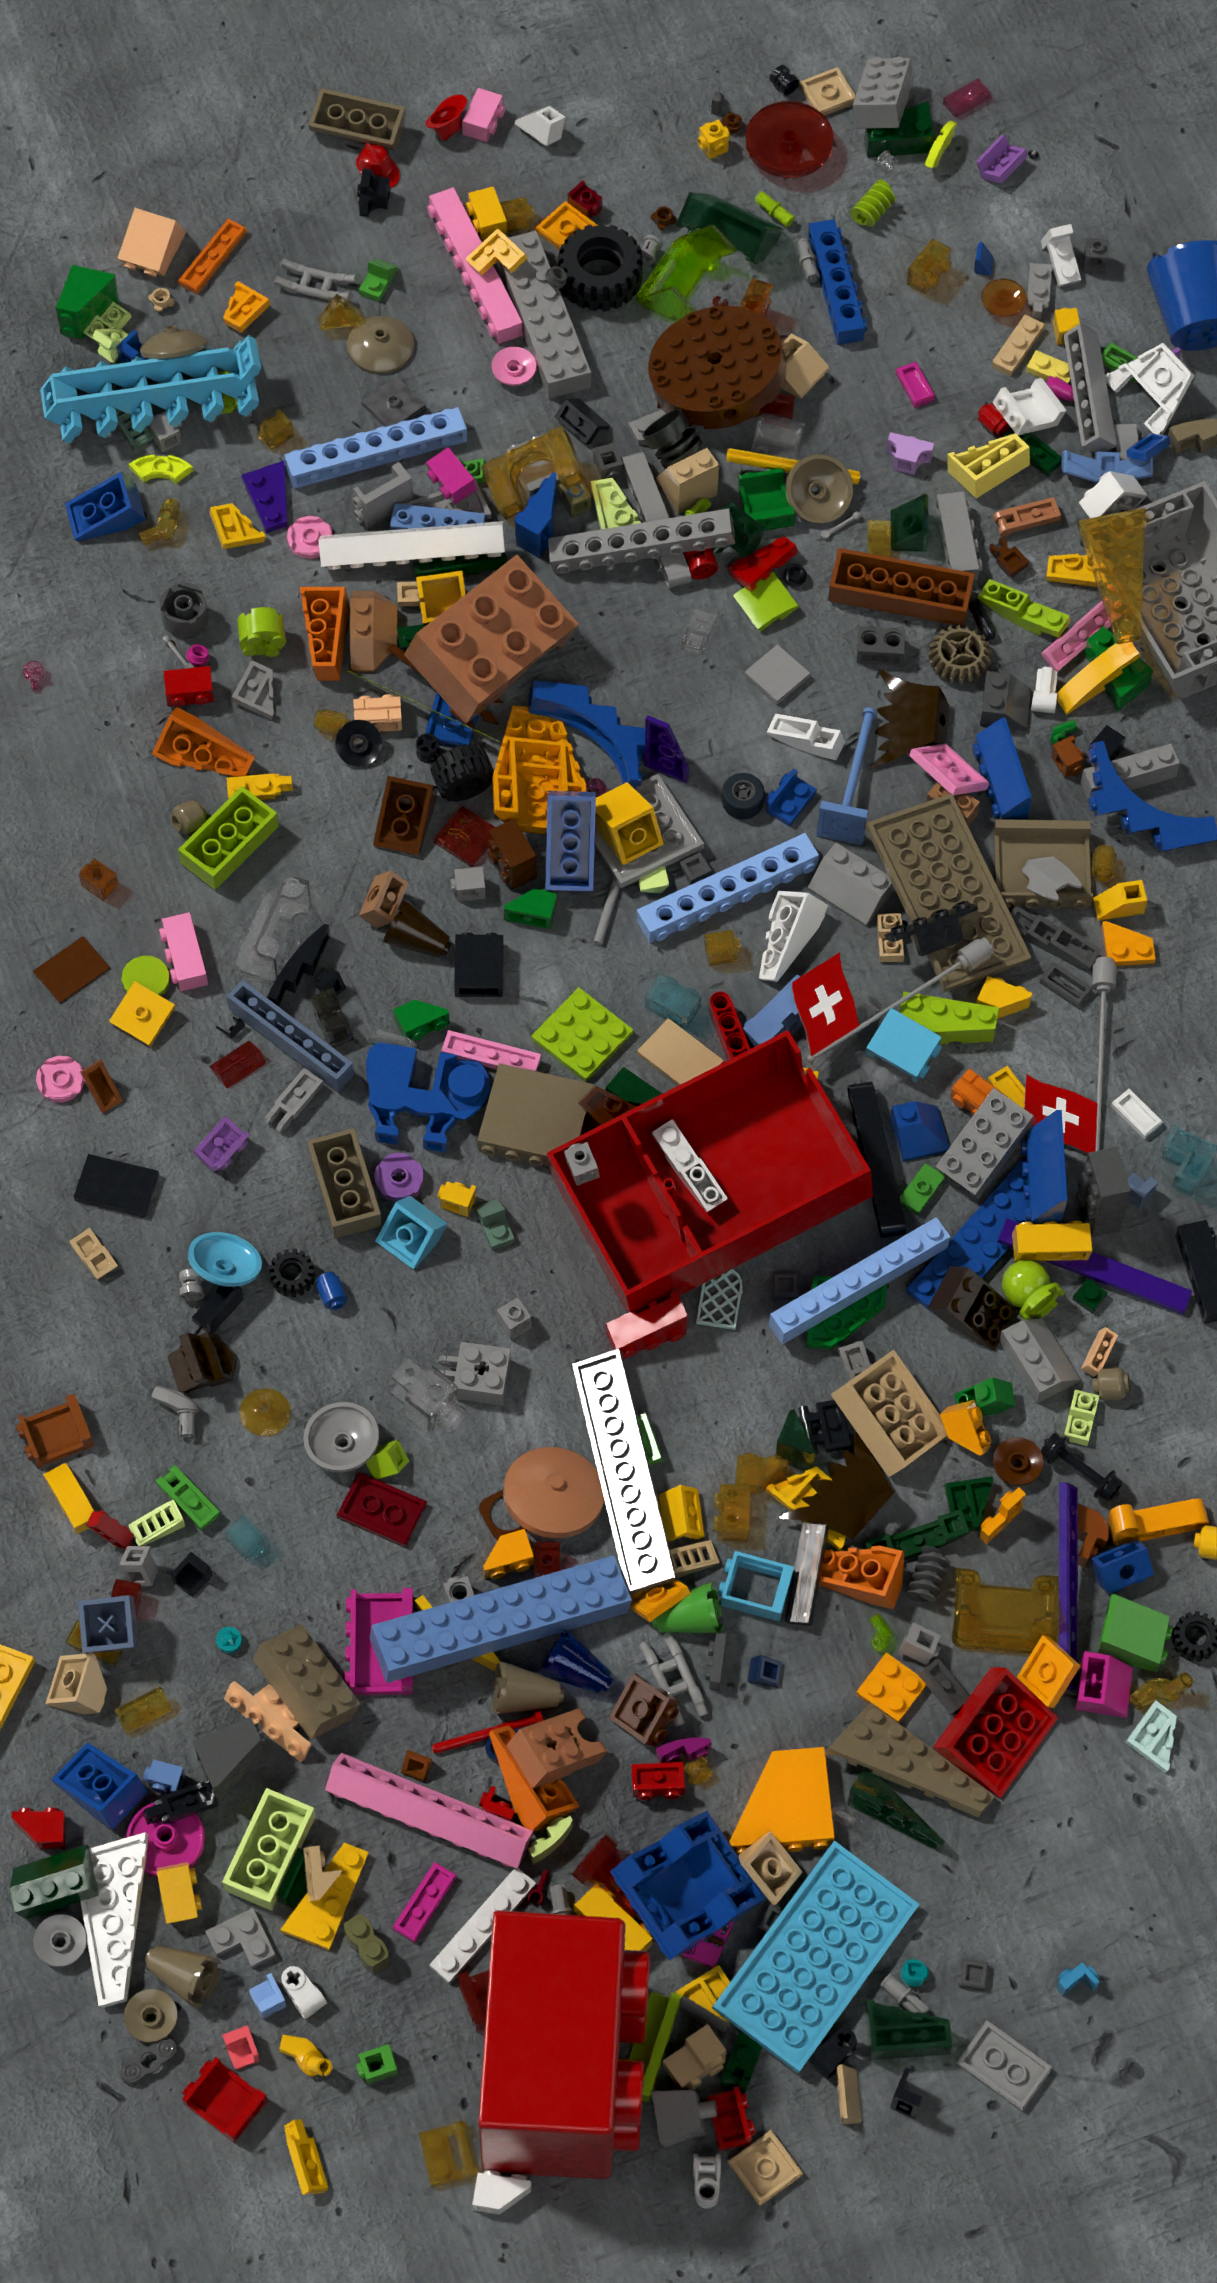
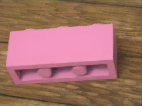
M190 912L163 918V928H160L159 932L162 943L167 942L168 949H164L167 963H173L174 969L170 970L173 984L178 983L180 992L208 985Z

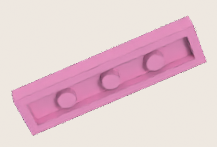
M1104 598L1041 653L1049 667L1059 671L1086 647L1089 637L1103 626L1109 628L1121 617L1110 598Z
M450 1030L447 1032L441 1050L443 1053L457 1055L458 1060L476 1061L481 1063L482 1066L497 1069L499 1063L537 1071L541 1061V1054Z

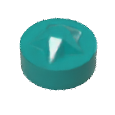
M234 1627L222 1628L216 1636L217 1647L225 1654L237 1652L242 1646L240 1632Z
M910 1959L904 1963L900 1975L906 1984L919 1987L924 1984L928 1977V1968L923 1962L917 1959Z

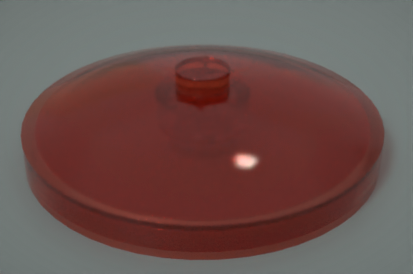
M782 101L762 108L751 118L746 129L745 145L749 157L761 170L778 177L798 178L814 173L827 162L833 149V130L827 118L814 107L801 102Z

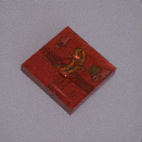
M461 806L434 838V844L470 867H473L489 848L487 844L489 830L495 828V826Z

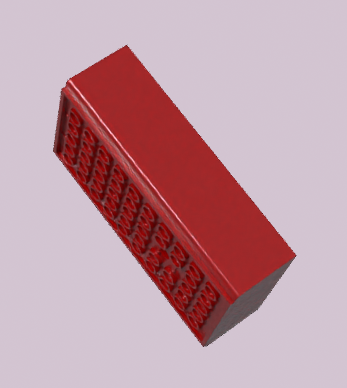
M789 1030L547 1152L553 1180L626 1313L633 1310L636 1311V1314L650 1308L648 1303L654 1300L659 1304L671 1298L670 1293L677 1290L680 1296L873 1197L869 1166L812 1069H807L805 1074L801 1051ZM672 1119L728 1198V1200L709 1212H706L693 1197L651 1135L653 1131ZM587 1142L597 1164L600 1177L576 1186L564 1151L568 1150L573 1144Z

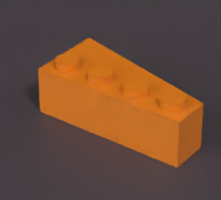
M300 587L312 667L317 681H340L350 604L345 587Z

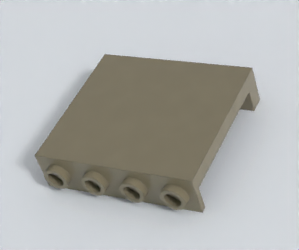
M995 819V883L1007 908H1013L1016 905L1030 909L1037 907H1050L1052 909L1062 907L1084 909L1091 907L1093 893H1091L1090 821ZM1054 856L1073 872L1081 882L1082 888L1068 885L1056 892L1059 896V901L1047 899L1028 890L1029 879L1021 872L1027 860Z
M499 1063L477 1139L478 1151L488 1156L500 1155L511 1161L522 1160L529 1162L533 1166L540 1167L544 1165L550 1167L547 1152L581 1135L587 1112L578 1102L594 1087V1084Z

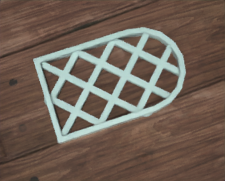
M731 1269L726 1274H721V1277L717 1280L711 1279L712 1283L705 1287L706 1283L702 1284L696 1324L736 1330L743 1290L742 1279L735 1270ZM733 1274L738 1280L731 1283L727 1277ZM724 1279L729 1286L721 1290L717 1283ZM738 1283H740L739 1292L734 1287ZM715 1286L719 1292L711 1296L707 1290ZM732 1289L736 1295L729 1299L725 1292ZM705 1293L709 1299L703 1302V1296ZM722 1295L726 1301L718 1305L714 1299ZM736 1298H738L737 1307L732 1303ZM712 1302L716 1308L709 1312L705 1305ZM729 1304L733 1311L726 1315L721 1308ZM702 1308L706 1315L700 1318ZM719 1310L723 1317L716 1321L712 1314ZM733 1314H735L734 1324L729 1319ZM709 1317L712 1322L703 1321V1320H705L706 1318ZM724 1320H727V1322H728L730 1325H728V1324H721V1322H723Z

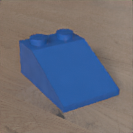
M119 472L65 503L74 540L76 541L125 531L146 520L136 483L123 472Z
M88 1742L51 1779L53 1783L96 1820L111 1830L148 1793L137 1774Z

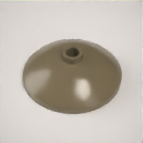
M374 316L362 320L351 330L347 340V350L350 359L358 368L372 374H388L401 369L410 361L414 353V337L411 330L402 321L389 316Z
M167 326L164 328V331L154 334L142 345L140 354L145 358L153 359L174 358L199 352L205 349L208 343L205 337L188 329H178L177 326Z
M816 454L801 459L790 470L786 480L785 489L789 505L793 506L794 512L800 518L811 523L823 524L836 520L847 510L852 500L853 483L848 470L840 461L828 455ZM814 486L819 490L817 495L812 492Z

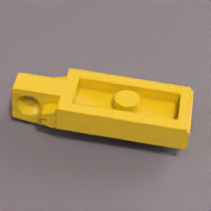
M273 773L227 778L228 799L241 786L260 800L276 799V796L281 795V792L293 791L292 776H280Z
M302 2119L292 2120L284 2125L302 2195L323 2193L329 2187L314 2138H310L306 2134Z

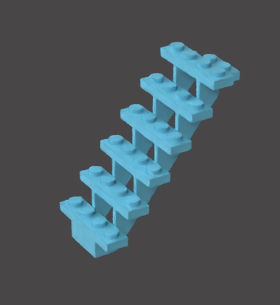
M248 335L244 341L240 340L233 350L230 348L213 350V348L207 346L200 352L174 358L143 360L135 356L134 360L127 363L108 365L100 361L94 368L74 371L65 366L60 373L52 374L40 389L44 418L60 425L62 440L71 443L82 432L83 425L80 414L96 420L98 435L106 438L117 427L116 409H119L131 415L133 430L141 433L153 420L151 403L166 409L168 424L173 427H177L188 416L189 409L186 398L201 404L203 418L212 422L217 415L222 413L224 408L221 392L235 398L239 414L247 417L252 410L257 408L259 403L254 376L260 373L261 363L256 339ZM216 367L229 372V374L218 375ZM181 372L196 379L183 380ZM146 377L160 384L148 386ZM111 383L125 389L113 391ZM76 388L89 393V395L78 396Z

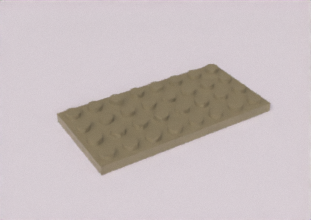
M952 793L866 823L865 827L911 924H913L912 921L920 917H926L927 919L934 916L933 913L935 911L955 908L954 905L958 902L968 901L978 905L979 910L958 917L964 941L927 954V957L937 976L958 963V950L976 939L986 938L991 944L994 954L990 956L991 958L972 971H969L967 968L964 970L960 966L940 979L939 982L944 992L1030 962L1032 957Z

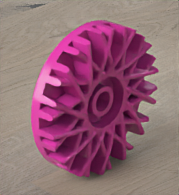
M153 1802L143 1807L133 1817L128 1827L126 1838L144 1832L149 1834L144 1874L147 1873L149 1877L152 1875L158 1879L157 1868L189 1862V1868L198 1865V1860L200 1856H203V1851L205 1850L206 1837L202 1821L197 1814L171 1823L162 1824L159 1821L147 1825L144 1818V1809L154 1806ZM165 1836H169L171 1838L170 1840L165 1842L161 1841L162 1838Z

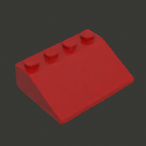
M991 1667L932 1748L994 1796L1001 1798L1059 1717L1006 1667Z

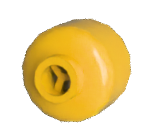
M1205 1525L1201 1533H1195L1194 1548H1198V1554L1201 1558L1217 1560V1527Z

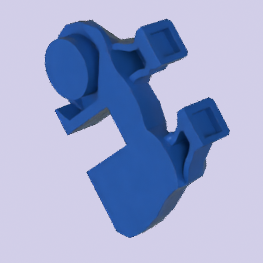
M380 1042L370 1047L366 1060L367 1081L370 1088L368 1107L376 1123V1141L398 1145L399 1130L394 1124L393 1118L396 1117L397 1113L406 1111L416 1117H429L430 1119L423 1137L424 1149L446 1152V1135L455 1126L458 1120L469 1119L475 1115L490 1095V1081L485 1068L479 1062L457 1060V1055L440 1052L432 1091L411 1088L417 1062L416 1048Z

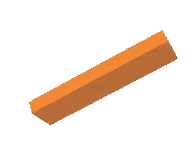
M228 218L178 280L179 285L198 295L246 235L247 228Z

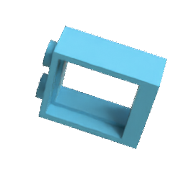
M735 1551L733 1559L728 1558L724 1573L728 1574L726 1582L721 1581L717 1596L721 1597V1606L780 1622L792 1581L794 1567ZM738 1567L780 1578L772 1607L730 1596Z

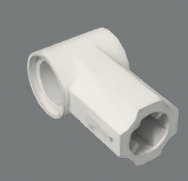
M1043 667L1037 671L1036 688L1033 692L1031 711L1055 714L1057 693L1055 691L1058 671H1055L1052 667Z

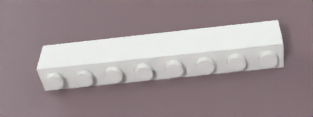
M504 521L324 535L318 539L321 567L327 566L328 570L340 569L341 565H350V568L364 567V563H373V566L387 565L388 561H396V564L410 563L409 560L419 559L420 563L431 562L433 561L432 558L441 557L442 561L455 560V556L463 555L465 559L478 558V554H487V557L501 556V552L506 550Z

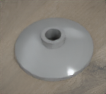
M66 1914L53 1915L42 1921L37 1927L33 1939L37 1956L44 1963L54 1967H64L76 1962L83 1954L87 1943V1936L83 1925L76 1918ZM64 1939L66 1944L63 1947H58L56 1945L58 1940Z

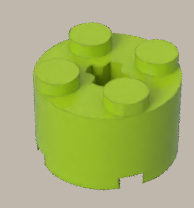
M257 607L251 609L250 614L245 615L243 612L237 618L239 643L244 656L251 657L266 654L268 657H275L279 655V650L286 644L282 613L279 615L276 609L270 607Z

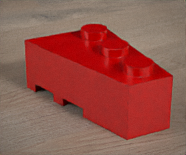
M677 1290L670 1293L671 1298L659 1304L656 1300L648 1303L650 1308L636 1314V1311L633 1310L606 1323V1335L612 1350L620 1349L623 1358H630L638 1351L644 1349L653 1350L667 1341L676 1342L681 1340L687 1331V1314Z

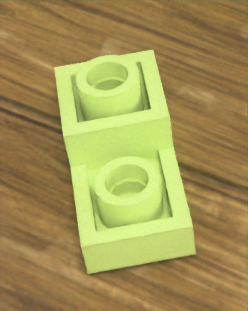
M112 302L101 317L96 315L83 333L99 344L97 340L92 338L96 329H122L132 316L121 306Z
M1075 1389L1064 1437H1070L1069 1442L1088 1446L1099 1395Z
M571 1816L565 1819L559 1817L549 1824L550 1826L547 1827L548 1839L540 1838L531 1844V1847L528 1848V1856L533 1865L550 1855L566 1839L573 1828Z

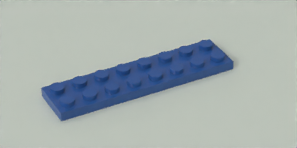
M1025 1157L949 1241L948 1248L938 1253L907 1288L906 1293L926 1309H928L950 1266L969 1267L980 1278L984 1279L1009 1251L1010 1247L999 1244L997 1241L1006 1218L1018 1223L1025 1222L1024 1210L1025 1207H1028V1200L1023 1198V1185H1027L1026 1177H1022V1162H1025Z

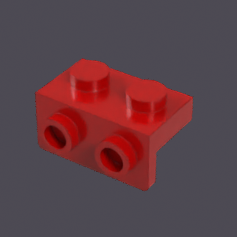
M683 1762L631 1764L633 1797H638L639 1800H652L654 1796L677 1799L680 1798V1795H685Z
M739 2086L733 2087L732 2091L707 2096L706 2100H715L718 2116L711 2117L719 2151L751 2144V2136L755 2135L752 2119L746 2118L744 2109H748V2102L745 2092L740 2093Z

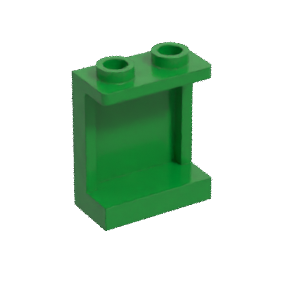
M771 468L756 473L748 472L738 476V491L749 534L794 526L795 512L793 506H790L787 501L783 468Z

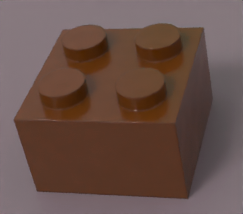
M512 819L490 829L489 840L487 841L490 849L488 857L493 865L496 864L498 866V873L504 884L508 883L511 890L537 879L536 854L516 820Z

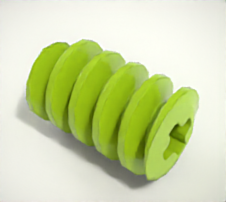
M882 179L877 180L870 190L865 193V196L850 210V216L853 221L859 225L873 227L875 221H878L880 216H883L886 210L891 207V204H894L896 201L890 185Z

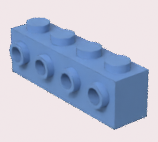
M394 503L390 530L485 523V513Z

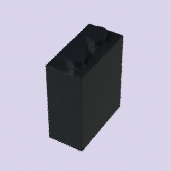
M469 932L455 934V997H503V935L496 933L474 935Z

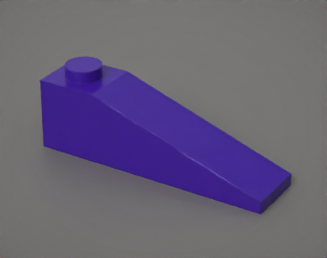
M647 715L645 721L644 766L687 784L689 781V767L672 728L668 723Z

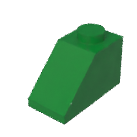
M545 889L530 890L505 904L504 920L551 929L557 906V893Z

